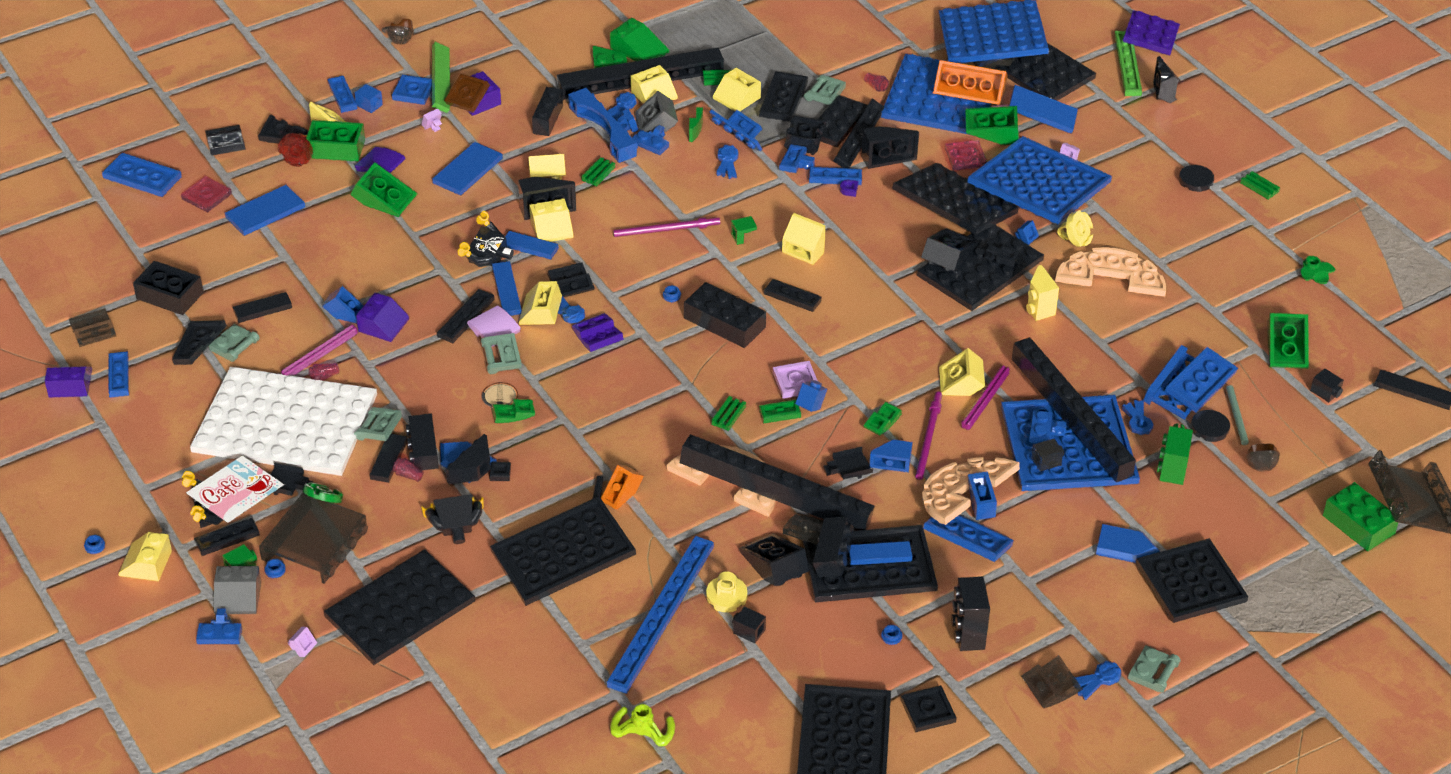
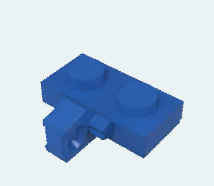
M661 125L657 126L654 131H649V133L640 130L632 137L636 140L639 147L661 155L669 148V141L663 138L665 136V127Z
M791 144L779 165V170L796 173L798 168L810 170V167L815 166V157L806 156L807 147Z
M1033 410L1029 442L1049 445L1050 436H1065L1067 423L1052 420V412Z
M217 609L216 620H211V623H199L196 637L197 644H240L242 624L231 623V620H227L226 609Z

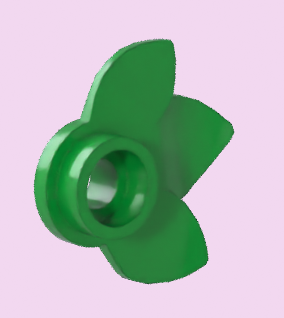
M1308 256L1303 261V268L1300 272L1302 278L1306 281L1313 279L1319 284H1327L1329 281L1328 273H1332L1336 269L1328 262H1321L1316 256Z

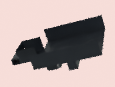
M862 447L833 453V461L823 465L827 476L840 473L843 480L853 477L860 479L862 475L873 473V468H870L862 452Z
M274 463L271 476L284 484L273 492L274 495L281 493L292 496L295 489L303 490L305 484L313 483V481L303 476L304 470L302 468Z

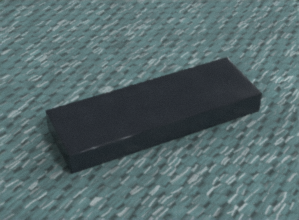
M772 279L764 289V294L811 312H814L822 301V296Z
M287 292L234 306L233 312L238 323L291 309L292 303Z
M390 434L384 442L372 468L370 480L390 482L406 446L407 436Z
M249 518L196 537L194 541L201 556L260 536L254 520Z

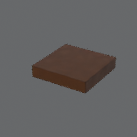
M460 74L444 101L447 105L474 113L490 84L488 81Z

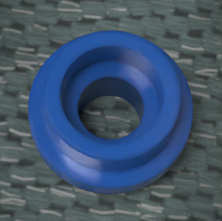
M668 286L663 291V298L668 302H676L681 298V292L676 286Z
M91 535L85 541V551L90 554L100 553L105 548V541L98 535Z
M272 559L265 566V574L270 578H279L286 571L285 564L279 559Z
M888 625L883 629L881 638L886 644L895 645L901 642L902 632L898 626Z

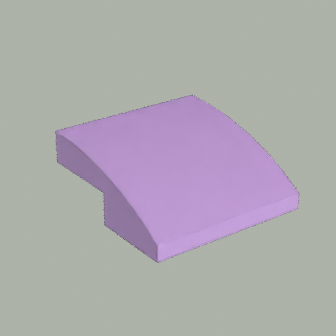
M496 306L467 322L477 337L481 336V338L511 333L517 334L521 330L516 321L500 306Z

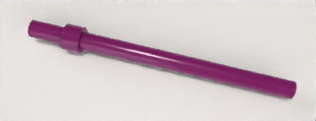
M704 217L694 221L613 230L614 237L695 227L702 229L707 228V226L720 225V217L711 219Z
M935 392L934 399L930 403V416L915 478L918 480L923 479L937 416L941 411V392Z

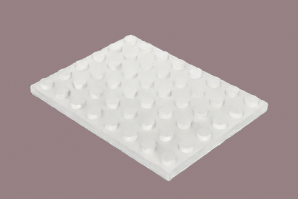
M230 367L190 446L191 452L232 459L244 456L251 462L270 465L278 463L302 468L303 470L342 476L358 440L354 433L367 419L368 412L376 399L377 389Z

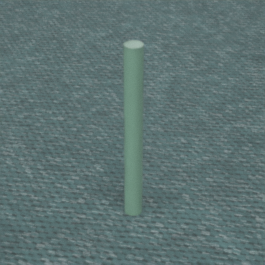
M1229 385L1226 387L1240 441L1242 445H1247L1249 440L1233 386Z

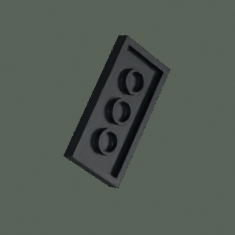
M775 71L760 108L759 117L790 122L796 114L808 83V77Z
M838 95L818 118L826 122L821 142L838 147L852 131L867 104Z

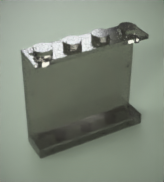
M1379 450L1368 465L1395 522L1451 534V492L1437 464L1429 462L1422 472L1388 465L1386 457Z
M302 493L260 544L261 560L268 562L274 555L319 571L321 581L325 584L334 575L337 567L345 561L351 549L353 550L356 547L358 540L366 534L368 530L366 515Z

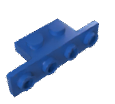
M712 109L709 111L712 116L711 120L719 126L721 124L728 133H734L739 141L742 142L744 140L751 149L762 150L759 142L754 139L762 130L758 123L739 110H736L728 120Z

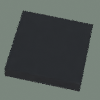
M941 685L901 695V702L915 733L956 723L957 717Z

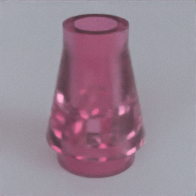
M867 73L864 77V81L878 92H883L888 88L889 81L885 76Z
M337 363L314 364L309 368L310 378L323 381L339 374V367Z
M399 457L393 466V471L397 476L417 482L421 480L424 474L422 470L417 468L407 458Z

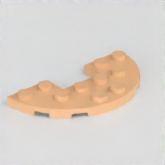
M1099 247L1092 248V251L1085 253L1082 251L1071 255L1068 261L1060 265L1055 278V282L1091 287L1093 275L1129 279L1128 292L1155 296H1165L1166 294L1164 277L1157 272V267L1149 260L1144 261L1138 258L1136 253L1118 248Z
M720 445L722 447L728 448L740 454L754 458L758 461L764 462L756 455L743 449H740L738 447ZM681 454L667 464L668 471L700 486L709 476L706 473L680 464ZM742 487L734 495L735 502L767 517L773 511L776 503L775 500Z
M984 457L967 459L966 463L958 465L956 462L948 464L934 472L925 482L922 492L924 508L931 517L939 523L946 525L971 506L970 499L961 496L969 489L968 474L988 471L992 486L997 487L1020 469L1019 462L1004 458H995V461L984 460Z

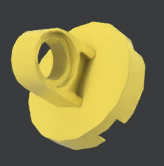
M1074 211L1069 214L1067 222L1062 223L1057 232L1062 239L1070 240L1076 247L1087 246L1093 238V235H1090V228H1093V224L1086 212Z
M732 572L720 573L718 578L713 579L706 589L707 602L712 604L717 611L734 612L737 610V607L744 606L747 601L748 592L746 585Z

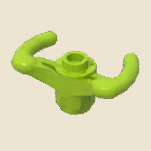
M645 704L637 705L632 711V717L619 726L622 717L628 713L626 707H621L613 716L610 724L611 734L614 737L621 738L628 733H636L651 737L655 744L660 747L667 746L675 733L674 718L668 716L666 718L667 732L665 735H662L653 721L652 709Z

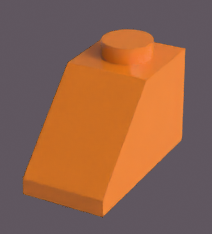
M617 465L601 500L617 510L636 493L644 476L630 467Z

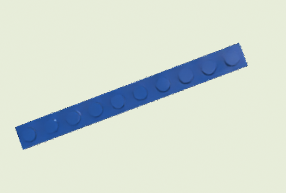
M697 536L694 537L608 679V688L625 694L628 693L713 550L714 542Z

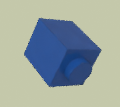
M367 84L355 92L357 106L370 113H373L383 105L381 91Z
M816 380L804 382L795 404L810 412L820 410L827 388L821 386L822 383Z

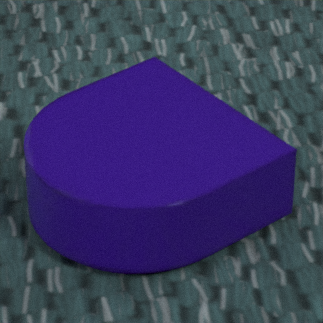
M842 181L840 183V192L846 196L856 197L859 181Z

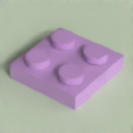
M810 361L773 367V375L782 398L798 396L802 383L811 380L817 381Z

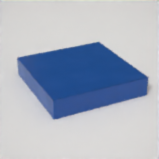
M402 75L392 94V100L425 105L432 91V79Z

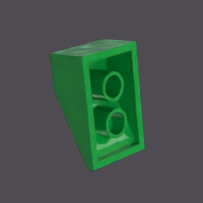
M632 17L610 32V49L626 53V56L634 61L664 57L669 53V49L644 23Z
M1017 106L965 109L967 134L1001 145H1011L1019 139Z
M374 163L356 183L351 196L367 207L399 217L418 193L377 163Z
M1270 313L1268 318L1270 367L1309 368L1308 314Z

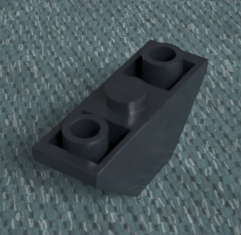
M483 434L479 439H476L466 451H463L453 463L447 466V483L456 484L479 481L491 469L487 435Z

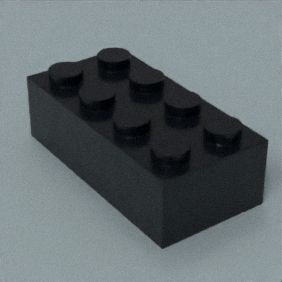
M707 282L684 301V319L743 348L748 346L766 328L765 310Z

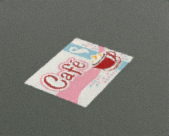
M241 456L186 492V494L229 523L284 484L244 456Z

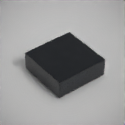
M491 462L490 481H510L511 462Z

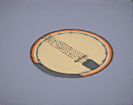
M508 383L491 384L482 392L483 402L490 407H493V404L512 405L513 399L518 398L517 389Z

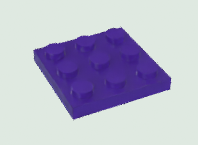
M1133 10L1123 42L1170 56L1180 24L1172 20H1165L1158 16L1145 14L1142 11Z

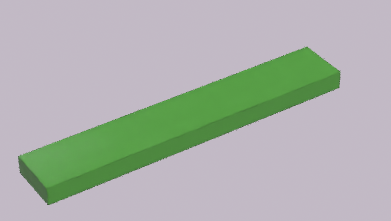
M1115 31L1114 36L1124 95L1142 96L1134 45L1123 42L1126 31Z
M434 42L432 45V107L448 113L450 105H447L444 100L450 92V49Z

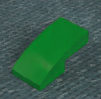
M696 107V118H689V142H693L701 132L703 126V107Z
M513 399L512 405L493 404L492 413L495 423H510L535 416V409L532 400Z
M885 402L877 413L873 412L863 426L880 436L902 415V410Z

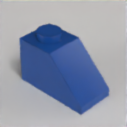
M341 286L329 294L322 307L335 319L357 323L356 315L364 305Z
M891 440L872 450L870 453V468L909 473L913 442Z
M988 471L968 474L971 505L976 520L996 517L997 501Z

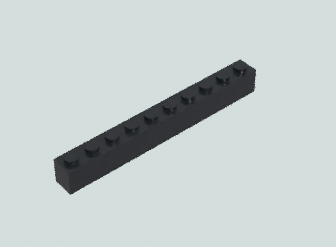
M717 47L557 74V88L563 89V100L569 99L568 94L587 88L593 94L631 88L632 75L658 65L669 74L671 81L703 76V71L724 70V58Z
M1030 337L1015 342L1012 353L1014 363L1064 422L1067 423L1117 483L1133 477L1136 459Z
M691 434L682 446L680 464L821 519L847 516L850 524L854 526V531L867 530L871 523L875 507L872 504Z

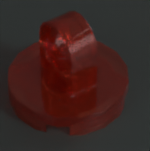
M291 133L285 135L280 140L278 152L279 154L282 153L286 163L301 167L311 160L313 148L306 139V135Z

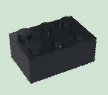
M153 261L133 282L137 300L180 315H184L204 293L201 276L157 261Z
M984 576L958 578V585L954 587V597L956 600L952 602L954 614H951V625L956 628L954 630L955 643H959L960 651L985 650L990 604Z

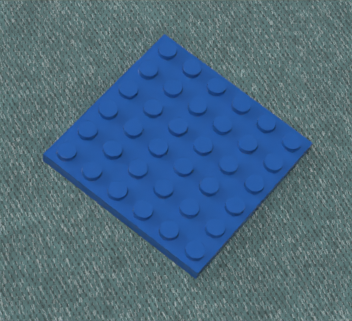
M1036 0L1010 1L1001 4L993 3L992 5L962 6L955 9L945 8L939 10L948 62L967 63L1049 54Z
M905 54L885 102V108L881 112V118L967 134L965 109L988 108L992 104L933 94L940 60Z
M1022 136L968 177V183L1007 202H1011L1022 209L1033 212L1037 216L1046 218L1052 223L1059 224L1069 214L1077 210L1111 182L1112 176Z
M1116 396L1082 397L1133 456ZM1046 399L1001 402V410L1013 459L1019 462L1020 466L1017 475L1021 491L1139 484L1140 477L1136 463L1133 477L1116 483L1068 425H1066L1065 436H1050L1049 445L1030 443L1033 410L1052 412V420L1064 422Z

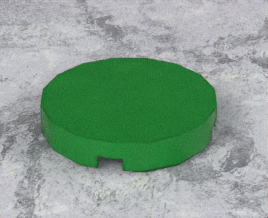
M317 483L305 484L303 488L304 494L326 502L341 503L344 496L337 489H334L332 492L326 485Z

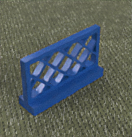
M1181 345L1148 388L1143 401L1149 405L1153 401L1185 420L1192 410L1185 406V412L1178 409L1177 405L1184 404L1174 400L1164 390L1177 377V373H1181L1186 368L1185 361L1191 363L1195 359V357L1186 353L1188 348ZM1168 395L1170 401H1164L1159 396Z

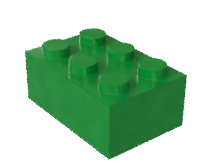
M312 120L305 141L307 158L359 161L365 143L364 124Z
M1355 482L1328 498L1323 512V517L1366 551H1370L1394 535L1400 519L1397 514Z

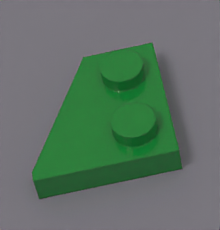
M593 46L594 68L627 63L626 53Z

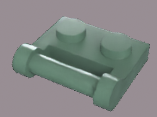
M819 75L814 86L804 94V98L807 101L815 100L830 105L846 88V82L825 75Z
M233 324L209 345V350L234 362L240 353L252 343L258 342L260 337L254 331L250 332Z
M514 333L489 336L481 339V345L485 350L487 358V371L489 374L521 368L522 363ZM492 345H497L500 362L495 363Z
M372 407L368 412L369 416L362 426L355 431L354 435L360 441H363L365 438L386 441L402 418V413L400 410Z
M1145 645L1131 669L1128 679L1157 692H1164L1167 687L1166 682L1174 668H1177L1180 664L1181 659L1175 654L1168 655ZM1161 663L1165 664L1166 667L1159 679H1153Z

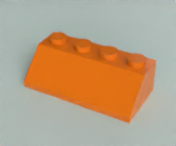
M940 60L933 94L1000 105L1008 74L1006 71Z

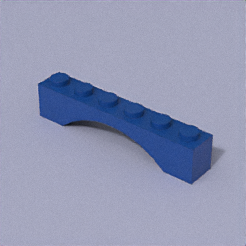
M584 88L568 94L569 108L577 117L595 122L610 136V154L618 163L637 157L638 144L636 140L629 135L627 130L623 129L618 120L612 117V114L604 108L603 104L595 98L593 93Z

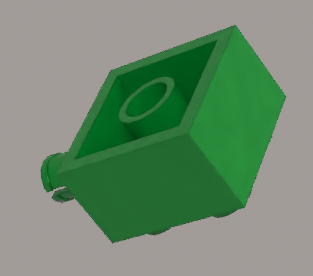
M1176 423L1173 426H1169L1168 434L1164 433L1162 445L1166 446L1161 447L1159 459H1163V461H1159L1157 472L1161 473L1159 481L1183 485L1193 430L1185 429L1183 424H1180L1179 428V423Z

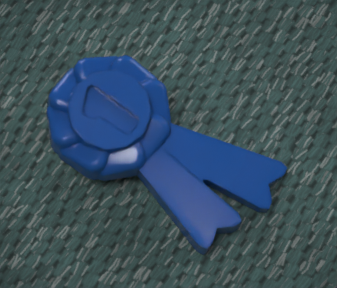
M630 92L621 93L616 98L617 105L608 111L617 120L623 115V110L627 108L632 109L637 104L635 95Z
M724 145V147L718 149L717 156L721 164L717 169V176L725 177L726 171H728V179L732 177L737 178L733 162L738 159L739 153L738 149L733 145Z
M562 296L558 314L563 316V320L567 323H578L585 318L584 308L579 305L570 306Z
M1134 400V407L1130 402L1123 404L1122 410L1131 418L1129 428L1132 433H1137L1140 436L1149 434L1154 424L1150 418L1144 416V401Z
M1104 661V663L1097 665L1095 674L1074 678L1076 689L1079 690L1078 695L1083 696V699L1087 700L1101 685L1117 683L1121 677V669L1115 662Z

